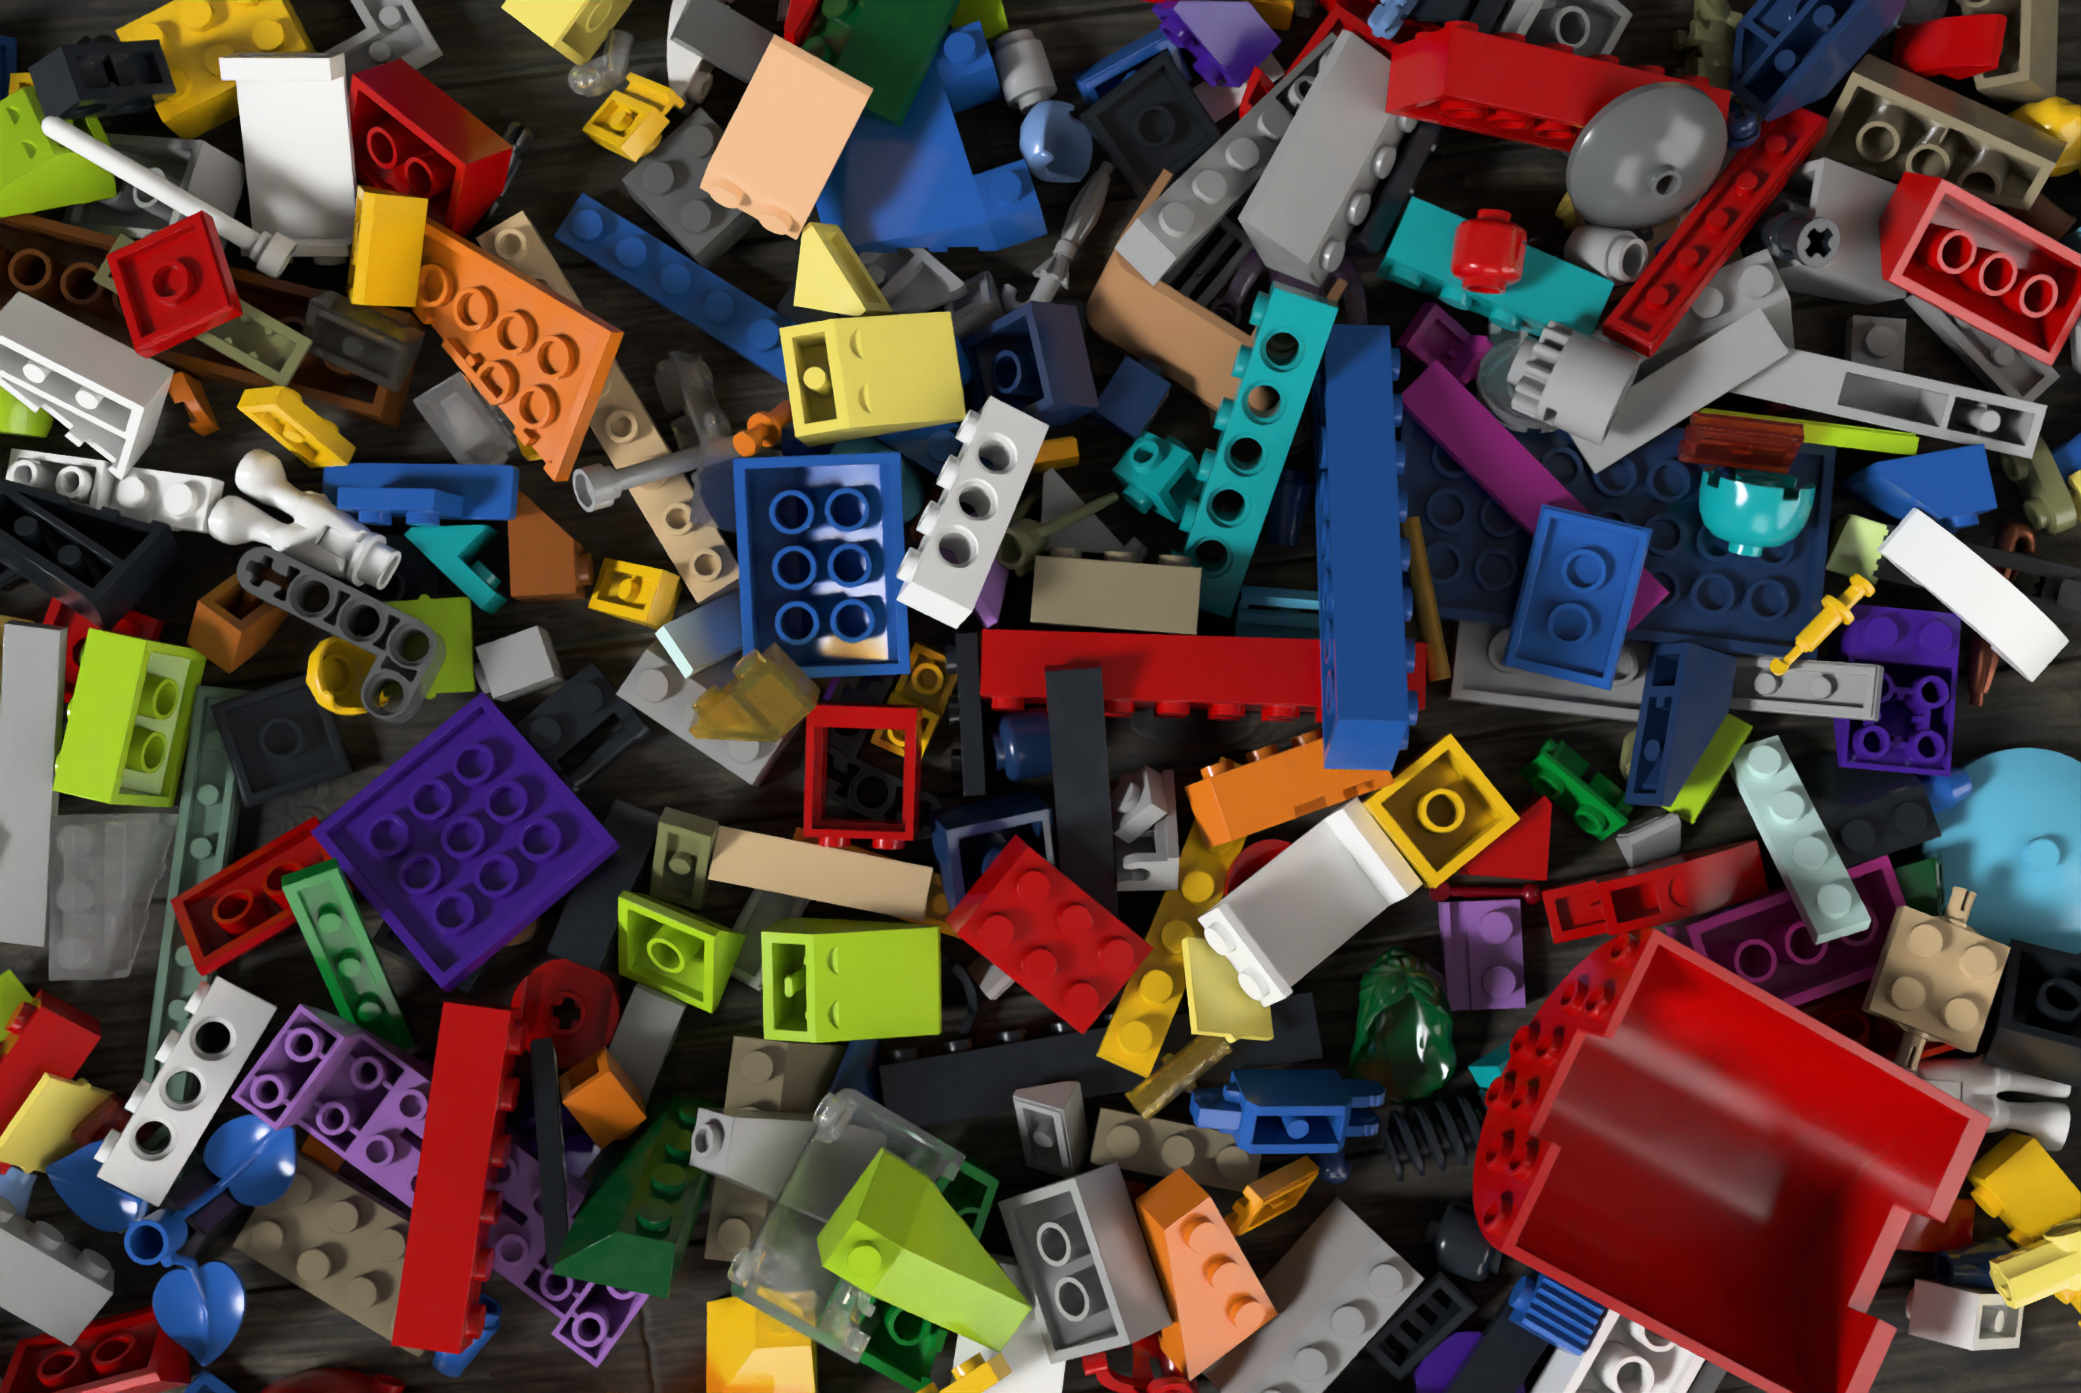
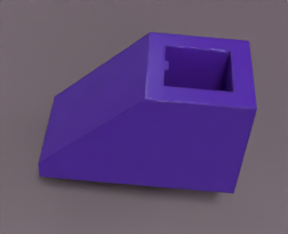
M1165 1L1162 4L1156 3L1151 8L1162 21L1159 27L1163 35L1175 46L1185 48L1196 61L1193 64L1195 72L1203 81L1213 87L1240 88L1251 76L1254 66L1259 67L1281 42L1280 38L1250 2Z

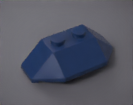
M1758 0L1737 24L1733 52L1732 75H1730L1728 89L1767 122L1827 96L1903 11L1907 0Z

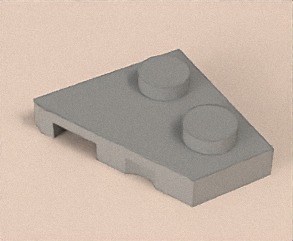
M898 248V253L862 252L858 256L892 308L893 312L890 315L924 313L960 299L968 292L965 283L924 248ZM837 313L841 318L857 317Z

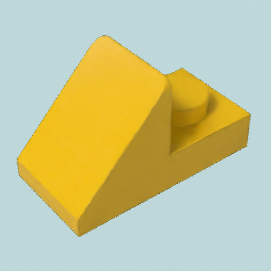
M604 557L588 608L659 630L663 625L672 621L682 591V583L679 581L680 576L662 569Z

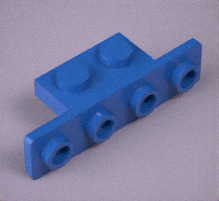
M349 463L348 466L324 467L322 494L327 495L331 503L337 506L336 509L344 510L351 516L358 517V523L366 525L391 526L392 518H406V524L422 527H439L440 519L512 521L516 518L519 469L512 465Z

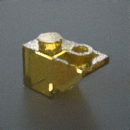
M775 642L762 654L755 648L736 664L732 670L736 677L726 686L720 689L714 684L694 702L691 708L695 711L688 731L696 739L777 742L817 706L820 688Z

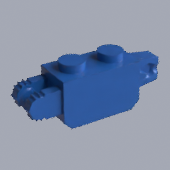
M1232 1069L1230 1082L1224 1084V1087L1192 1090L1189 1110L1197 1127L1219 1129L1220 1133L1231 1134L1237 1147L1250 1154L1337 1153L1344 1147L1346 1137H1362V1135L1368 1137V1135L1374 1136L1375 1133H1378L1380 1116H1377L1373 1110L1361 1109L1359 1107H1379L1380 1104L1383 1105L1386 1087L1372 1079H1342L1337 1069Z

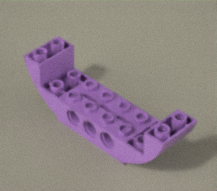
M299 1004L231 1098L276 1131L298 1124L412 1208L434 1067L344 1018L318 1008ZM506 1121L504 1134L511 1135V1151L507 1166L499 1168L496 1190L503 1192V1205L497 1225H490L487 1247H492L495 1250L493 1269L558 1316L561 1321L551 1334L598 1368L650 1295L553 1274V1270H550L546 1259L539 1158L537 1154L527 1149L516 1130L517 1128ZM566 1172L570 1223L572 1226L591 1183L583 1177L578 1179Z

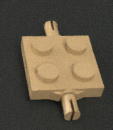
M1961 887L1952 888V894L1944 916H1931L1905 905L1896 908L1861 1010L1887 1020L1898 1031L1903 1033L1895 1060L1892 1063L1905 1070L1917 1072V1066L1926 1042H1943L1965 1052H1976L2011 947L1979 935L1972 927L1966 924L1974 900L1977 897V894L1973 891L1967 892L1968 889Z

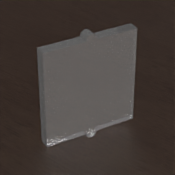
M702 433L697 471L691 475V480L695 485L689 522L737 533L733 458L751 457L740 455L733 446V439L711 433ZM761 447L752 457L783 456V452Z

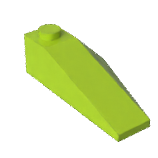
M881 1147L816 1237L824 1268L871 1296L999 1353L1032 1309L1030 1302L995 1258L989 1255L973 1235L970 1227L942 1196L940 1189L926 1173L884 1147Z

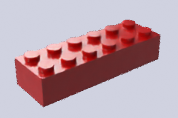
M1468 21L1446 22L1443 29L1435 32L1416 33L1415 39L1392 47L1385 113L1571 153L1575 141L1587 123L1604 106L1617 97L1647 84L1680 82L1694 86L1706 93L1720 109L1727 127L1731 91L1709 86L1710 80L1702 76L1685 75L1674 78L1665 76V69L1660 66L1636 65L1631 68L1619 65L1620 59L1613 55L1592 54L1586 57L1573 54L1574 48L1566 44L1546 43L1540 46L1526 43L1527 37L1520 33L1498 32L1493 35L1478 32L1479 26L1476 23Z

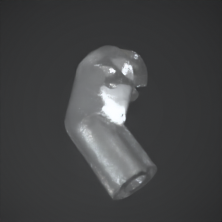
M609 30L603 56L585 62L582 65L574 66L570 70L568 82L571 90L579 95L595 97L621 86L626 77L634 37L624 31Z

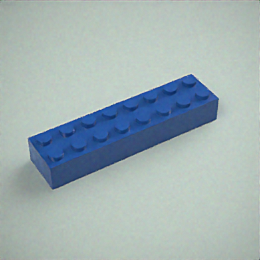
M1333 324L1312 383L1324 769L1392 771L1399 750H1407L1409 725L1415 726L1418 717L1417 691L1408 690L1407 673H1413L1415 667V641L1413 638H1405L1404 622L1411 621L1413 594L1412 588L1403 587L1402 572L1408 571L1410 563L1409 538L1400 537V522H1405L1407 517L1408 495L1406 489H1398L1397 474H1403L1405 443L1404 441H1395V427H1400L1402 422L1403 399L1402 394H1393V381H1398L1400 373V349L1391 348L1390 326Z

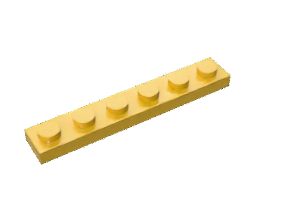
M1221 756L1218 763L1228 759ZM1233 762L1234 768L1242 766L1238 763ZM1194 818L1179 855L1177 890L1164 891L1144 939L1154 949L1126 982L1096 1054L1097 1057L1145 1078L1150 1076L1186 987L1181 940L1186 937L1205 939V929L1198 921V918L1222 899L1228 869L1234 858L1241 852L1247 836L1206 849L1196 819Z

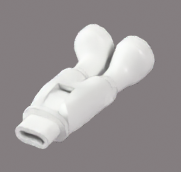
M260 448L250 451L240 461L236 470L235 483L238 489L248 497L291 515L294 518V522L291 524L282 523L238 496H226L219 500L212 509L208 519L210 535L222 543L230 545L244 544L251 541L264 543L272 546V549L320 572L347 579L357 587L366 583L378 590H382L390 581L401 561L400 551L386 545V537L376 532H371L364 524L358 523L356 518L344 510L336 509L337 506L331 503L327 495L313 491L302 492L288 482L281 461L275 455Z
M1984 1054L1974 1058L1923 1059L1918 1063L1917 1072L1908 1071L1992 1118L1986 1133L2001 1131L2005 1128L2027 1132L2029 1136L2035 1137L2045 1151L2054 1152L2060 1151L2066 1141L2071 1117L2070 1109L2066 1104L2059 1102H2006L1997 1098L1996 1095L2004 1091H2016L2047 1097L2066 1098L2070 1095V1085L1983 1063Z

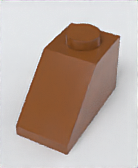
M518 489L516 518L508 521L511 597L522 603L586 599L585 585H592L594 579L591 554L584 553L583 545Z
M264 568L260 574V578L271 581L288 590L289 584L292 582L274 570ZM236 572L198 600L186 643L230 674L266 646L289 613L246 591L238 581Z

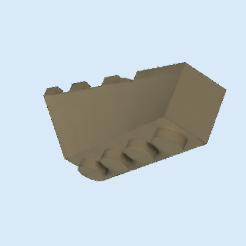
M1955 0L1961 6L1963 15L2000 13L2007 17L1998 69L1973 76L1977 91L2002 107L2040 101L2056 96L2058 0Z
M1867 53L1850 75L1829 117L1827 131L1814 147L1807 162L1825 157L1873 176L1898 181L1901 180L1905 171L1939 177L1987 203L2029 211L2059 160L2067 142Z
M740 1032L734 1035L724 1109L821 1114L828 1099V1091L848 1045L829 1042L809 1043L764 1039V1034ZM715 1176L704 1258L760 1265L768 1253L785 1205Z

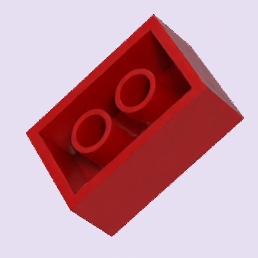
M1016 834L945 919L956 935L1082 1035H1084L1154 949L1138 933Z

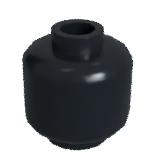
M1454 1201L1447 1206L1443 1216L1435 1213L1432 1214L1424 1245L1434 1248L1433 1261L1436 1267L1447 1273L1475 1282L1485 1280L1490 1272L1499 1273L1505 1254L1491 1246L1484 1238L1478 1226L1473 1205Z

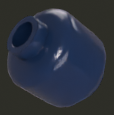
M1033 706L1024 710L998 714L992 723V728L987 729L984 734L986 756L992 770L995 772L1000 771L1010 781H1020L1053 773L1048 711L1043 707Z

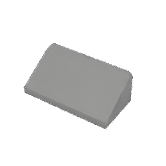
M1064 1081L1015 1090L1013 1101L1026 1166L1065 1178L1079 1174L1090 1151L1080 1082Z

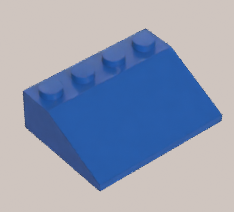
M901 452L733 458L744 680L910 674L908 605L896 600L904 583L903 580L896 577V574L905 556Z

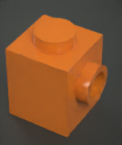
M605 1046L559 1076L562 1103L600 1149L614 1140L621 1141L628 1138L639 1128L641 1122L647 1119L641 1091Z

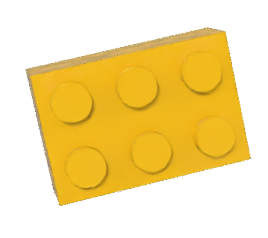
M174 0L115 30L121 42L159 39L177 93L155 105V108L162 122L181 139H194L240 115L236 80H221L220 57L235 52L316 53L289 0Z

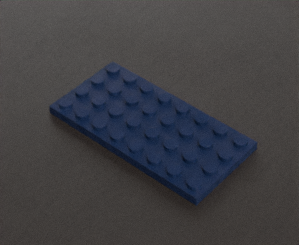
M1484 406L1592 515L1653 529L1643 566L1669 594L1631 631L1625 634L1624 641L1646 644L1690 642L1718 652L1784 658L1796 646L1795 637L1821 612L1837 446L1671 427L1595 475L1568 432L1511 408ZM1403 409L1398 441H1404L1405 466L1403 474H1397L1398 489L1407 490L1408 508L1406 518L1416 516L1420 518L1440 620L1511 628L1533 538ZM1720 466L1718 476L1733 477L1735 467L1787 474L1798 477L1797 489H1801L1809 481L1814 483L1816 489L1812 509L1805 527L1796 538L1782 546L1763 547L1762 556L1759 557L1743 556L1729 552V541L1714 536L1704 525L1701 517L1699 489L1703 468ZM1408 571L1402 572L1403 587H1411ZM1413 601L1412 616L1417 617ZM1818 647L1813 652H1803L1797 659L1817 660Z

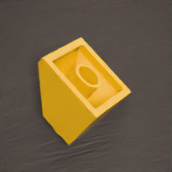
M812 1290L755 1291L707 1302L706 1393H818L817 1298Z

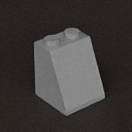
M1825 157L1801 164L1765 212L1777 216L1781 212L1792 210L1803 213L1808 218L1818 216L1831 219L1840 231L1841 243L1838 253L1833 260L1825 266L1818 268L1802 265L1796 259L1791 261L1778 259L1770 253L1786 290L1863 305L1906 298V291L1882 279L1879 220L1898 185ZM1743 241L1740 242L1743 258L1767 249V247Z

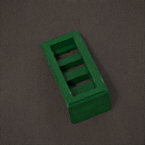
M1940 850L1900 860L1893 870L1906 905L1931 916H1944L1946 906L1943 859Z

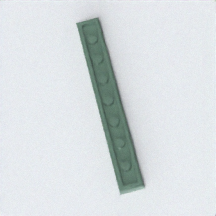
M196 685L143 1079L150 1083L153 1082L164 1064L154 1059L169 1032L173 1029L182 1034L193 1016L192 1013L184 1010L200 981L203 980L211 985L218 975L217 971L202 977L196 970L170 900L233 864L242 795L210 705L253 691ZM211 1022L202 1025L196 1034L198 1046L208 1052ZM180 1071L173 1074L166 1083L168 1094L177 1101L193 1099L201 1088L198 1077L188 1071Z

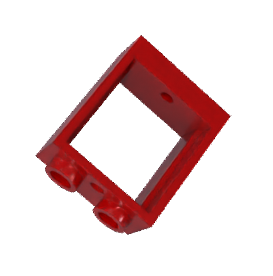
M814 701L807 704L803 837H818V845L823 847L851 846V838L872 839L873 848L894 850L904 849L905 841H913L919 835L923 705ZM828 727L905 730L902 820L826 817Z

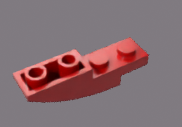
M1757 839L1647 862V866L1541 888L1554 944L1608 933L1609 936H1614L1624 931L1629 932L1636 929L1658 926L1725 908L1770 893Z

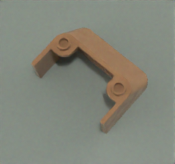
M1163 169L1118 242L1134 221L1171 186L1172 173ZM1115 248L1086 306L1087 326L1092 334L1136 362L1142 357L1155 363L1166 372L1167 376L1164 380L1218 412L1223 396L1233 399L1239 378L1231 376L1232 368L1240 345L1251 346L1257 326L1252 334L1248 335L1160 280L1152 286ZM1338 278L1326 298L1338 303L1348 282ZM1276 333L1268 340L1266 350L1271 356L1284 359L1295 352L1298 341L1289 333ZM1258 386L1251 391L1248 401L1257 410H1269L1279 397V393L1271 386Z

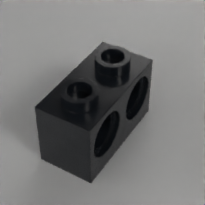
M159 39L64 45L58 47L28 68L45 118L54 116L63 120L139 114L146 112L177 93Z

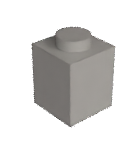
M534 626L475 647L480 662L474 664L477 681L485 694L491 692L493 699L507 702L565 681L549 632L539 626Z

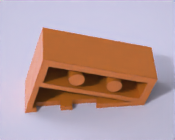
M1320 728L1291 738L1290 741L1293 748L1280 753L1277 744H1272L1247 753L1245 755L1249 764L1234 768L1232 759H1228L1200 769L1204 780L1184 788L1206 849L1325 807L1344 802L1353 797L1395 784L1391 772L1388 770L1324 769L1323 734Z
M1179 1167L1135 1201L1140 1229L1173 1324L1162 1329L1161 1333L1158 1334L1160 1349L1187 1380L1191 1381L1278 1315L1211 1196Z

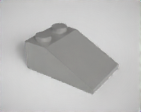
M105 133L111 148L234 218L246 179V168L241 162L203 140ZM115 175L117 197L86 204L69 205L66 208L62 223L119 237L120 233L130 239L137 241L187 218V216ZM219 236L224 251L227 240Z

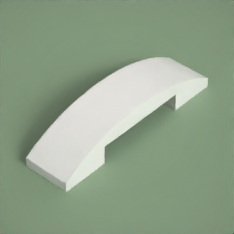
M1913 507L1877 549L1914 583L1925 587L1992 645L1991 649L2031 682L2040 675L2069 642L2060 629L2014 585L1960 540L1917 508Z

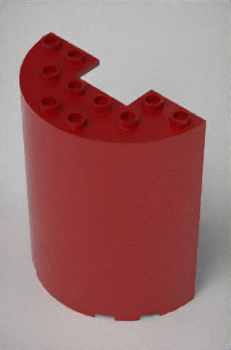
M1641 928L1620 933L1581 961L1550 994L1530 1024L1518 1029L1511 1040L1509 1047L1511 1057L1502 1075L1495 1078L1487 1090L1485 1104L1488 1106L1477 1146L1473 1173L1474 1211L1484 1238L1491 1246L1767 1393H1869L1897 1328L1866 1313L1911 1214L1914 1213L1940 1222H1946L1992 1118L1655 928Z

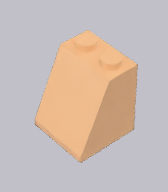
M774 34L708 164L699 188L708 192L720 205L727 208H738L758 219L767 230L779 235L786 234L797 240L845 148L873 88Z

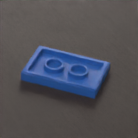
M1542 504L1502 665L1611 691L1653 529Z

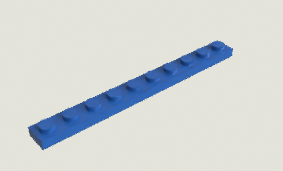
M581 194L554 235V238L560 244L787 384L779 328L796 324L586 194ZM954 422L871 436L894 452H901L902 457L938 478L950 454L958 457L963 442L956 439L960 426ZM979 457L981 463L986 468L997 471L995 465L989 459Z

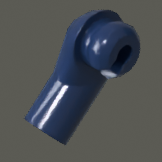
M1730 99L1727 120V149L1748 148L1758 140L1761 125L1757 121L1755 113L1750 109L1744 108V117L1741 118L1740 104Z

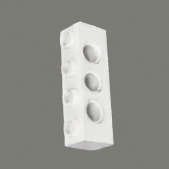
M992 396L989 397L978 413L971 409L968 411L956 435V439L963 442L959 455L956 457L950 454L936 482L937 485L944 488L938 503L930 500L917 525L916 530L924 534L918 550L912 547L909 548L896 574L897 578L904 581L896 599L897 601L955 629L972 613L1049 425ZM979 457L989 459L995 465L997 471L986 468L981 463ZM959 502L970 504L977 512L978 517L966 514ZM939 548H946L952 551L957 557L959 564H952L942 557Z
M219 975L216 976L211 985L201 980L184 1010L193 1014L181 1034L171 1029L154 1059L164 1063L155 1079L150 1083L142 1078L124 1108L133 1112V1115L123 1132L121 1133L111 1128L93 1159L103 1163L97 1177L159 1207L278 1007ZM220 1022L230 1032V1040L227 1046L213 1053L202 1050L196 1042L197 1031L205 1023ZM180 1071H188L195 1074L201 1083L199 1093L188 1101L173 1099L166 1089L168 1079ZM150 1121H158L165 1124L171 1133L169 1143L157 1151L144 1149L140 1146L136 1137L138 1129Z

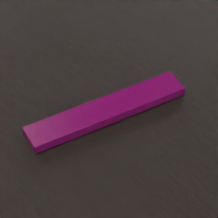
M1438 360L1432 363L1402 393L1403 409L1532 538L1534 537L1542 504L1592 515ZM1644 566L1626 633L1631 631L1669 594Z

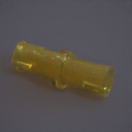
M1198 1035L1174 1056L1169 1052L1160 1060L1163 1065L1131 1092H1127L1125 1096L1146 1122H1149L1152 1116L1184 1090L1189 1094L1197 1088L1195 1081L1223 1057L1232 1053L1233 1050L1224 1037Z

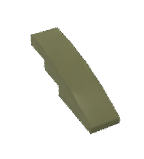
M120 233L109 253L135 241ZM105 258L93 281L118 295L107 258ZM241 299L239 300L243 315L193 337L285 388L313 344L311 339Z

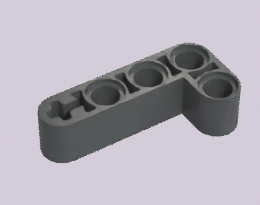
M255 547L245 552L237 566V579L246 591L377 656L361 689V701L369 713L391 723H403L415 716L438 675L447 654L446 643L438 632L424 622L275 549ZM264 568L274 570L291 580L292 582L289 584L288 590L271 581L260 578L261 571ZM318 587H327L330 593L327 606L319 612L311 613L307 608L309 594ZM367 611H377L380 619L378 629L369 636L359 637L356 632L358 618ZM415 635H426L430 645L428 653L418 661H408L405 656L406 643ZM391 683H400L404 693L402 702L393 710H383L379 699L381 691Z

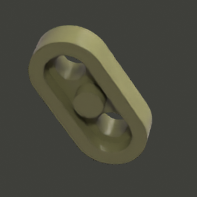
M2040 435L2032 459L2007 453L2001 454L2002 468L2006 476L2011 481L2016 482L2024 500V516L2034 530H2040L2047 536H2054L2076 525L2077 513L2074 502L2046 442Z

